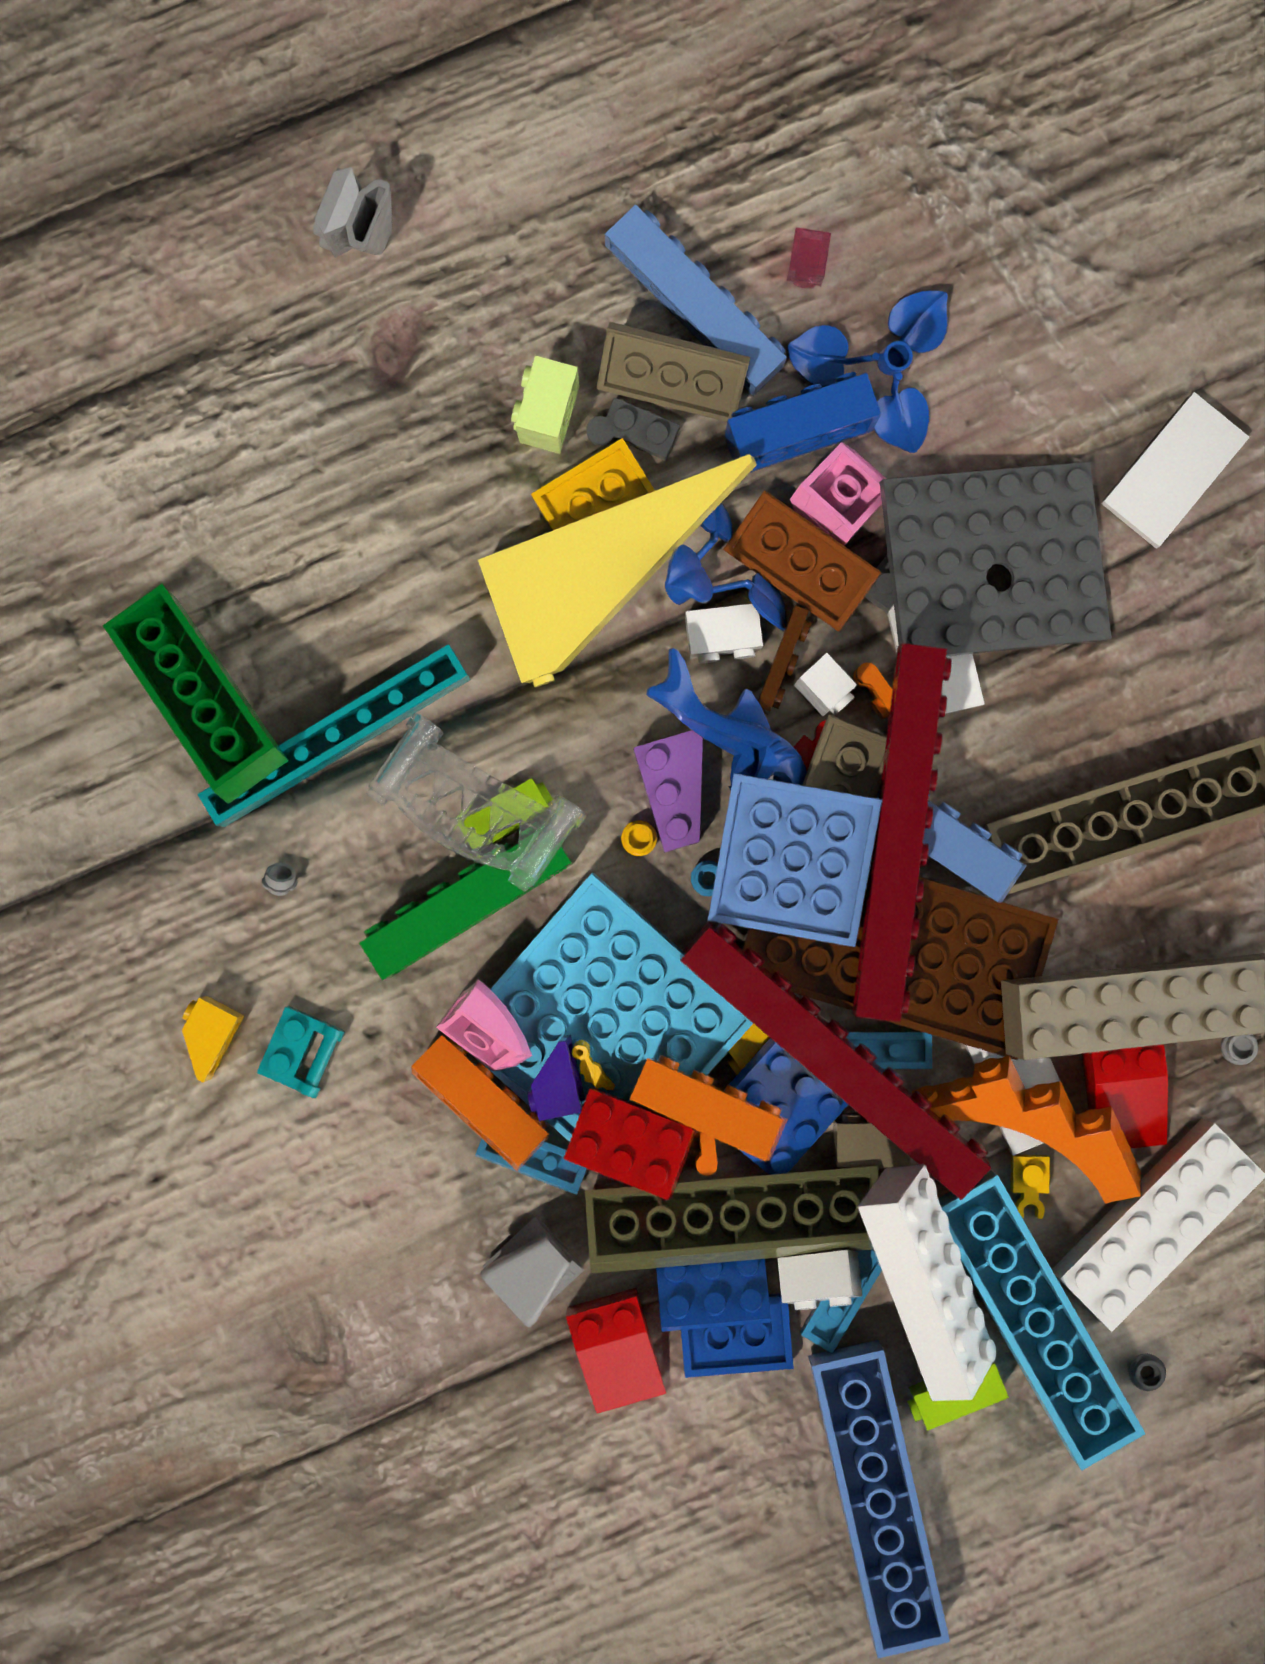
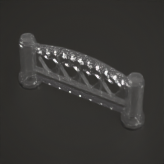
M413 713L406 723L408 730L368 785L369 790L366 794L383 806L387 801H394L396 806L414 825L431 839L452 852L490 867L510 871L511 875L508 881L527 892L529 887H533L572 829H579L587 815L575 804L558 795L555 796L548 808L475 767L438 745L437 742L444 734L443 731L427 718ZM434 772L433 794L429 800L421 801L417 793H408V787L411 783ZM462 789L461 812L457 817L450 818L446 810H436V803L440 799ZM491 805L490 827L486 834L478 835L474 827L466 828L464 826V821L468 816ZM520 822L519 845L515 851L506 852L503 844H493L495 834Z

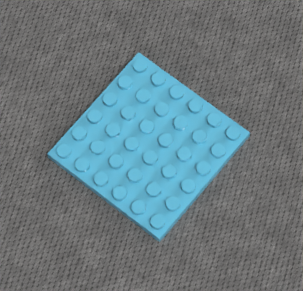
M591 873L490 989L507 1007L526 1038L532 1056L517 1066L499 1071H492L487 1066L485 1067L529 1105L528 1090H532L531 1084L557 1043L563 1036L571 1034L573 1046L578 1040L588 1042L591 1058L593 1061L600 1063L604 1073L615 1084L613 1090H606L603 1087L597 1089L643 1106L630 1100V1097L647 1058L658 1060L659 1056L663 1055L679 1062L678 1070L691 1075L693 1070L708 1075L753 1023L680 961L681 949L595 873ZM576 1059V1060H577V1064H578L579 1073H580V1061H581V1060ZM580 1073L586 1100L589 1089L595 1088V1086L590 1082H586L584 1075ZM580 1113L547 1119L546 1121L570 1142Z

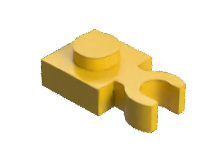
M1011 1155L1010 1191L1021 1193V1197L1016 1201L1015 1206L1024 1219V1208L1029 1204H1033L1035 1206V1217L1043 1219L1045 1208L1039 1200V1193L1049 1194L1050 1157L1047 1155Z

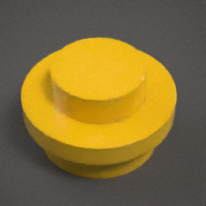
M637 820L629 823L623 829L621 842L629 854L645 856L655 848L657 834L652 825L645 821Z

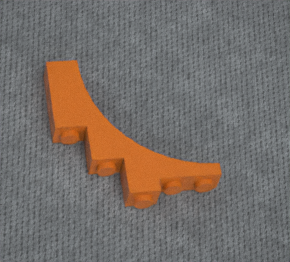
M1010 1055L1001 1058H989L980 1063H975L973 1077H961L952 1082L934 1086L927 1085L917 1089L933 1104L930 1110L940 1118L943 1114H946L954 1121H973L1009 1128L1033 1137L1057 1150L1072 1161L1090 1179L1105 1203L1141 1196V1171L1112 1106L1102 1109H1091L1084 1113L1076 1114L1061 1081L1038 1084L1032 1088L1025 1089Z

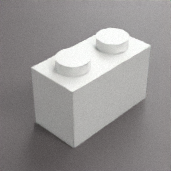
M752 604L686 611L685 613L690 659L698 658V663L720 661L719 655L734 654V659L751 658L756 656L755 651H759L763 647L759 612Z
M826 653L798 679L794 686L824 716L829 711L836 715L854 698L850 691L857 684Z
M842 1250L777 1258L782 1303L794 1304L795 1310L817 1308V1301L829 1300L830 1307L852 1305L851 1298L863 1297L858 1252Z

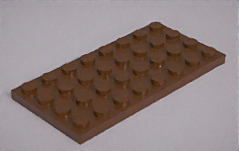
M869 874L855 947L748 928L742 949L745 951L750 947L758 953L765 961L762 966L772 975L778 971L785 976L793 985L790 989L793 993L802 996L806 995L815 1000L852 1010ZM919 877L918 880L924 881L921 903L915 902L914 917L919 918V931L917 939H911L909 954L915 957L912 977L906 976L904 990L910 992L909 1009L907 1014H901V1022H888L1004 1057L1009 1056L1006 1054L1001 980L1039 977L1043 975L1059 919L1004 902H997L991 898ZM1010 1055L1011 1059L1018 1060V1058Z

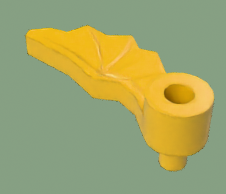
M585 1040L576 1041L572 1049V1055L574 1058L581 1060L580 1073L584 1075L585 1081L592 1083L596 1089L603 1087L606 1090H613L615 1084L604 1073L600 1063L593 1061L591 1058L588 1042Z

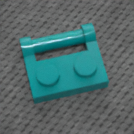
M285 1006L257 1073L295 1089L303 1095L317 1098L321 1089L318 1086L337 1041H342L345 1031L295 1008ZM315 1032L324 1035L306 1078L302 1079L296 1075Z

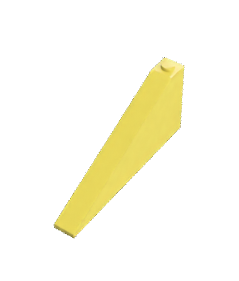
M748 454L479 559V565L521 683L533 682L534 687H538L554 681L553 674L563 671L670 558L674 549L682 545L756 466L755 459Z

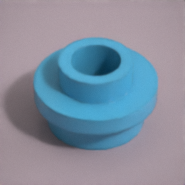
M703 861L693 869L691 884L700 895L712 896L714 884L710 886L705 885L702 882V875L705 872H712L716 877L717 862Z

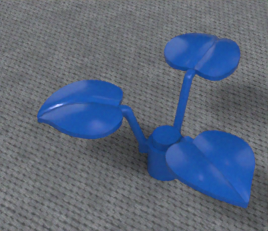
M922 291L900 300L892 308L888 318L889 330L895 336L900 337V340L890 343L879 353L845 358L849 345L844 334L833 326L820 325L807 330L788 344L787 351L790 361L795 370L806 381L812 384L820 383L823 387L836 383L835 379L844 375V365L876 361L881 372L886 375H893V382L891 386L892 396H884L877 401L881 416L874 427V431L886 443L909 453H915L920 449L927 434L929 408L923 394L915 388H907L898 393L899 382L903 378L901 371L911 364L913 359L912 351L917 353L930 352L942 343L948 325V294L944 291Z
M720 503L700 525L710 533V539L697 554L686 545H680L674 549L669 561L665 581V589L668 596L678 605L685 603L691 598L698 602L706 603L711 600L713 593L745 587L749 589V599L754 608L774 626L782 631L786 630V609L778 588L766 581L760 573L753 575L752 581L746 579L712 587L710 578L701 566L700 560L718 541V537L727 542L733 534L729 513L724 505Z

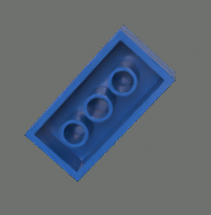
M856 372L846 373L836 378V383L822 388L820 383L802 389L799 396L788 399L786 395H782L767 401L766 407L754 411L752 407H746L731 414L732 418L727 421L724 436L732 461L750 454L756 462V466L751 471L754 472L872 432L881 416V412L868 374L864 373L857 376Z

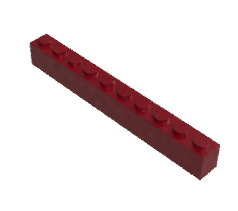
M905 643L900 644L897 648L879 799L882 800L870 864L852 1013L856 1017L901 1022V1014H907L909 1009L910 992L904 990L906 976L912 977L915 957L909 954L911 939H917L919 931V918L914 917L915 902L921 903L924 891V881L918 880L920 865L926 866L929 847L928 844L923 843L925 828H931L933 819V807L928 806L929 791L935 792L938 779V770L932 769L934 754L939 755L942 746V733L937 732L938 718H944L947 707V696L941 695L943 680L949 681L952 667V659L946 658V648Z
M708 921L680 953V961L919 1165L925 1164L927 1171L962 1201L991 1169L986 1158L988 1151L974 1138H971L969 1141L964 1139L958 1133L960 1127L946 1114H943L940 1118L930 1110L933 1104L917 1090L912 1094L902 1086L905 1080L889 1066L884 1070L874 1061L877 1059V1056L862 1043L856 1046L846 1037L849 1035V1032L834 1019L827 1022L818 1013L821 1011V1008L806 995L800 999L790 990L793 985L785 976L778 971L772 975L762 966L765 961L758 953L750 947L744 951L734 942L737 937L725 925L719 923L716 927Z

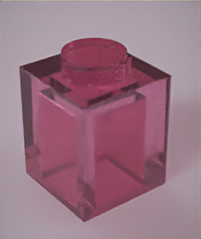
M796 227L786 281L794 282L795 286L804 289H811L822 285L831 233Z

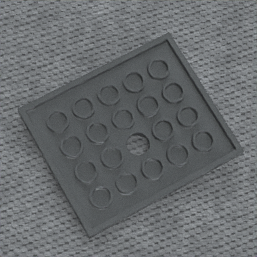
M1090 462L889 478L879 482L899 645L905 643L946 648V656L1112 639ZM1000 564L1010 571L1012 582L1006 591H997L988 584L986 575L992 565Z

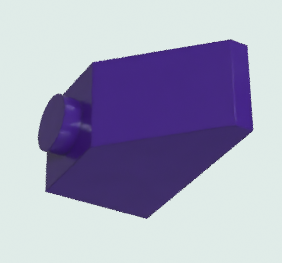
M571 1034L563 1036L557 1043L531 1084L532 1090H528L530 1109L532 1112L537 1111L539 1121L581 1113L585 1095L577 1060L572 1055L573 1042Z

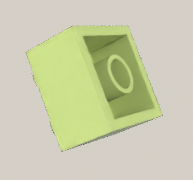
M535 355L533 365H526L521 382V387H524L523 400H516L511 417V421L514 422L513 430L517 431L519 443L561 454L580 387L578 367Z

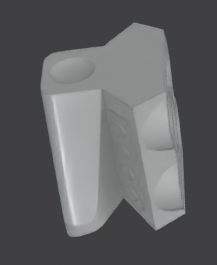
M352 167L338 168L334 171L314 218L313 233L320 237L319 246L331 251L335 258L353 248L369 254L381 255L392 232L390 184L387 181L376 179L362 189Z
M534 1217L482 1266L484 1269L480 1272V1275L527 1327H531L537 1321L543 1309L577 1278L584 1269L578 1259L541 1220Z

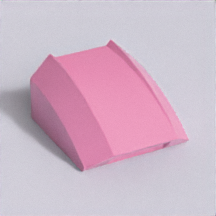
M841 442L799 485L790 501L796 513L845 546L882 505L879 482L887 478L854 449Z
M479 979L461 993L436 1026V1028L492 1071L517 1066L532 1056L526 1038L512 1014L493 991Z

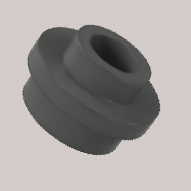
M1148 1353L1140 1354L1130 1363L1129 1377L1131 1382L1140 1390L1153 1391L1164 1383L1166 1368L1163 1362L1155 1355ZM1145 1366H1151L1152 1372L1148 1377L1141 1376V1370Z

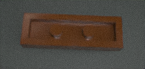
M795 606L758 699L766 715L770 713L772 707L779 709L786 689L780 687L785 674L792 675L799 657L793 654L798 640L801 642L805 641L812 623L806 620L809 610L799 606Z

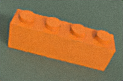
M441 1035L411 1066L412 1074L518 1172L547 1140L549 1135L545 1131L547 1124L543 1120L539 1121L538 1115L534 1112L528 1115L518 1106L521 1101L509 1088L504 1087L501 1090L491 1081L494 1075L483 1064L478 1062L475 1066L465 1057L468 1053L452 1039L448 1041Z
M660 1055L658 1060L647 1058L630 1100L765 1162L771 1160L788 1120L780 1116L781 1108L761 1100L759 1106L746 1100L748 1095L746 1092L727 1085L724 1091L712 1085L714 1078L699 1071L693 1070L691 1075L678 1070L679 1062L666 1056Z

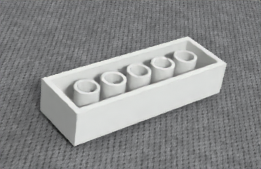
M1202 1118L1141 1179V1196L1120 1200L1052 1268V1271L1096 1318L1112 1332L1265 1178V1173L1215 1123Z
M926 1165L886 1168L859 1204L858 1209L931 1400H972L989 1368L995 1361V1343L988 1335L984 1324L983 1311L976 1303L972 1281L969 1276H966L961 1262L960 1249L953 1241L949 1230L947 1214L942 1211L937 1198L935 1182L930 1178Z

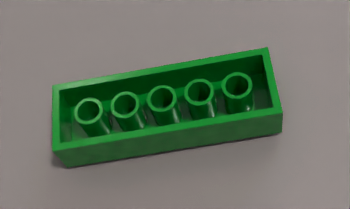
M162 583L102 625L212 791L229 804L289 761L183 606Z
M539 823L520 834L523 841L514 847L508 843L500 846L489 854L492 860L481 866L480 863H473L458 873L460 880L450 885L449 882H443L426 893L429 897L427 901L422 904L418 901H412L397 910L395 914L398 919L390 924L388 920L384 922L382 920L365 930L364 934L367 938L359 942L381 980L393 977L573 865L552 828L548 825L542 828Z

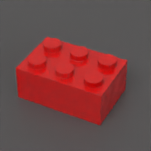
M591 1088L587 1094L563 1159L669 1200L672 1198L697 1130L656 1111L599 1089Z

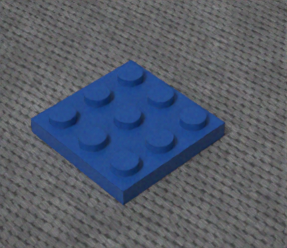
M771 1038L729 1084L748 1094L746 1100L759 1106L761 1100L781 1108L780 1116L788 1119L770 1161L765 1162L741 1151L769 1175L788 1173L849 1105Z

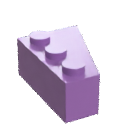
M690 730L633 747L664 853L699 843L703 737Z

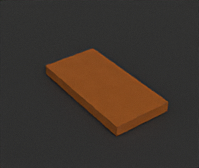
M765 490L723 549L756 574L760 573L766 581L838 632H841L882 574L878 569Z

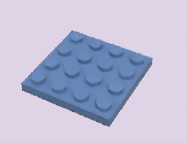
M734 773L708 920L855 947L882 800Z

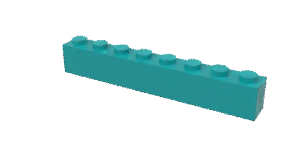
M448 644L280 744V749L289 761L229 804L213 792L210 787L197 795L215 825L226 827L469 682L471 679Z

